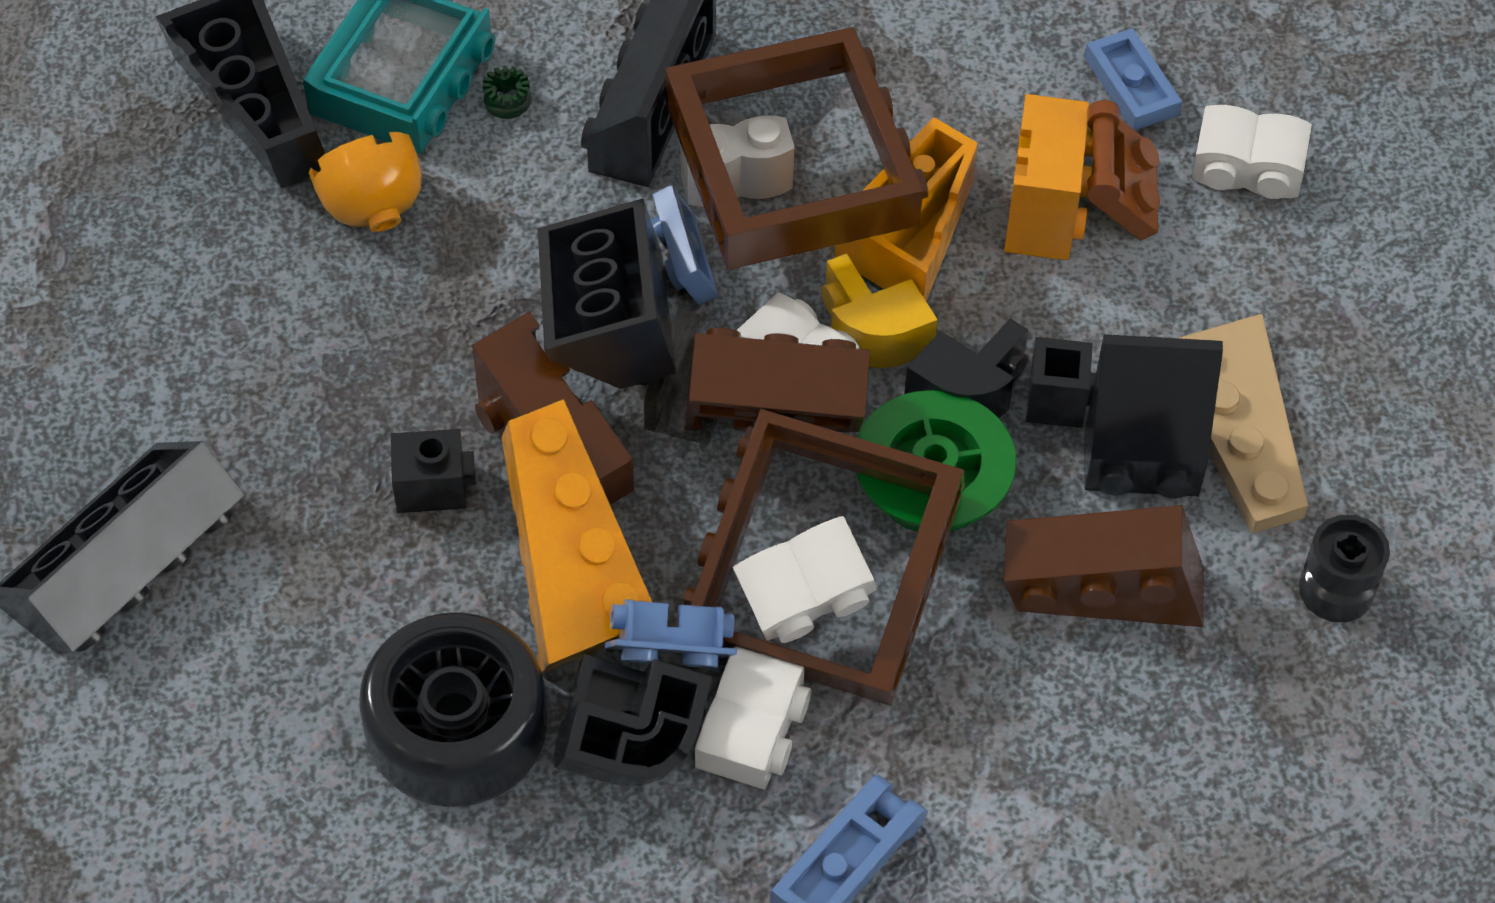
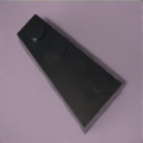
M198 0L155 16L173 57L280 188L310 178L309 171L311 168L317 172L321 171L318 159L325 154V151L264 0Z

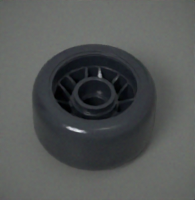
M450 612L430 615L413 621L392 634L379 647L368 663L363 675L359 705L365 740L370 756L383 777L392 786L411 798L443 807H463L483 803L503 794L516 785L530 771L541 753L548 723L545 683L541 668L525 641L508 627L495 620L476 614Z

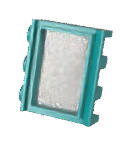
M357 0L303 78L309 114L369 136L373 135L374 138L385 142H392L389 132L408 134L413 142L416 153L422 154L433 136L438 137L442 133L447 122L448 112L457 99L462 100L466 96L471 85L472 75L479 64L486 63L493 53L496 38L495 34L491 33L489 9L484 8L480 12L449 0Z

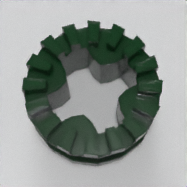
M503 66V69L499 70L497 67L494 68V72L489 71L487 77H484L482 85L484 105L489 113L501 119H512L527 111L531 102L530 81H528L527 74L524 75L521 69L516 71V67L512 66L511 69H508L507 66ZM512 89L516 90V96L514 94L509 95L507 93H509ZM500 91L507 95L502 98V95L498 96L497 92Z

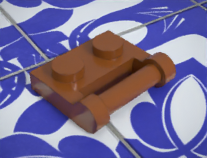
M1108 100L1093 102L1087 109V124L1093 131V175L1087 181L1088 199L1142 241L1158 233L1160 197L1157 191V165L1159 164L1157 148L1150 139L1142 137L1120 119V111L1116 103Z

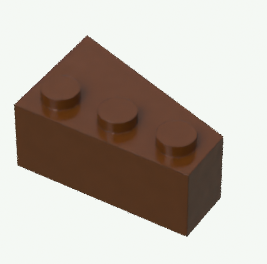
M530 311L473 344L479 401L475 404V411L488 432L494 434L498 431L502 436L508 421L564 399L609 504H613L634 491L632 457L593 401L590 400L583 404L571 391L562 378L570 372V368L547 358L546 353L536 340V330L539 329L540 325Z
M710 328L706 331V334L695 333L689 370L684 430H701L702 419L734 420V429L736 431H746L748 426L754 427V421L756 422L760 409L837 432H859L865 419L870 350L856 349L854 342L843 339L824 340L822 345L799 343L797 337L782 333L767 334L764 336V340L742 338L739 331L729 328Z
M1183 505L1007 521L1004 583L1018 612L1204 627V566Z

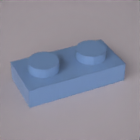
M1133 28L1086 44L1084 58L1113 102L1118 105L1119 111L1132 129L1138 130L1180 115L1182 100Z
M672 185L653 193L659 216L654 217L652 222L661 243L669 250L671 258L665 260V268L674 287L678 291L685 288L699 305L719 297L694 211Z

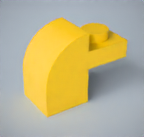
M847 253L827 261L826 282L821 287V296L828 313L831 315V328L848 333L854 338L860 349L870 350L869 367L889 368L913 361L936 336L938 319L912 279L872 294Z

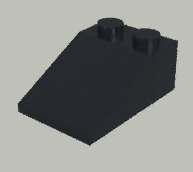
M1103 335L1084 431V490L1102 491L1110 495H1123L1127 493L1160 494L1163 497L1172 499L1185 496L1199 497L1208 464L1223 354V341Z

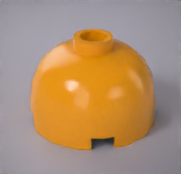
M389 132L392 142L376 144L373 135L362 137L343 144L318 159L321 171L317 172L311 168L309 175L321 203L333 218L340 223L352 227H369L371 232L389 230L402 221L400 215L413 205L421 191L423 177L418 155L408 134Z

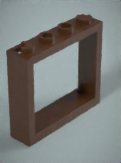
M854 27L665 68L666 105L727 270L920 226L922 199L928 198L927 182L922 170H914L911 164V150L907 133L903 127L896 128L892 119L893 104L890 93L886 86L879 87L875 78L876 64L870 47H862ZM845 73L890 185L744 218L702 104Z
M760 409L755 426H748L744 437H740L736 456L738 459H742L736 479L727 478L722 487L717 511L723 513L716 534L708 532L703 540L698 557V566L703 567V571L697 588H687L683 596L684 605L720 607L776 448L929 494L930 498L870 674L735 631L732 638H723L722 648L738 646L803 666L804 679L892 706L965 488L964 470Z

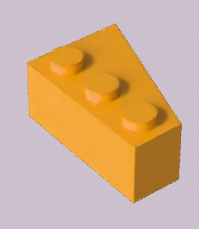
M1025 94L1004 252L1069 261L1072 239L1083 240L1087 208L1078 207L1080 197L1088 198L1087 181L1092 173V166L1083 165L1084 156L1093 157V131L1087 124L1089 102Z
M935 117L909 142L911 164L914 170H922L928 187V198L922 199L920 226L843 243L834 247V258L847 253L859 274L883 289L912 279L926 302L972 188L978 148L976 141ZM885 169L864 190L890 185Z

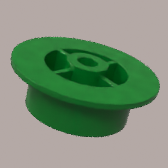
M935 390L907 393L891 399L877 408L864 422L857 438L964 470L965 488L950 532L976 522L996 509L1007 496L1015 477L1016 452L1008 430L993 412L971 398L955 397ZM856 473L862 490L875 506L899 525L918 532L930 498L929 494Z

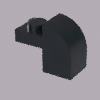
M1010 318L978 354L940 331L907 366L904 394L935 390L955 397L971 398L1000 418L1009 410L1013 383L1023 373L1029 360V356L1025 354L1028 329Z

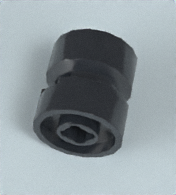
M1338 515L1327 519L1317 528L1298 582L1301 599L1305 606L1316 616L1331 622H1350L1361 618L1370 609L1390 557L1389 541L1382 529L1372 521L1357 515Z

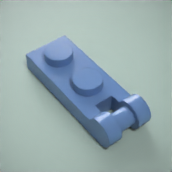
M875 775L773 887L770 901L772 903H851L903 842L909 840L918 831L927 816V809L913 799L906 803L892 792L894 787L891 783L880 775ZM878 812L888 819L889 822L883 828L872 820L870 816Z

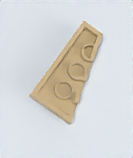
M1258 314L1179 337L1180 339L1223 341V354L1209 454L1250 532L1254 534L1303 519L1308 503L1263 315Z

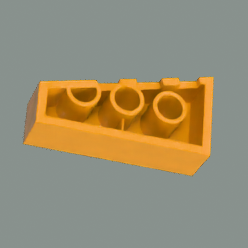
M564 399L508 421L501 437L513 511L516 513L522 566L524 565L529 593L528 603L538 648V664L542 674L578 660L585 654L590 655L604 649L605 642L619 639L620 629L610 628V612L613 604L623 605L625 599L652 602Z

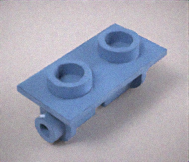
M625 599L623 605L613 604L611 607L610 628L620 629V638L605 642V649L622 650L621 661L651 663L653 659L658 660V653L682 655V666L718 668V658L737 655V649L722 648L723 638H732L735 625L734 615L724 613L722 607L678 605L677 627H667L669 606L667 603Z

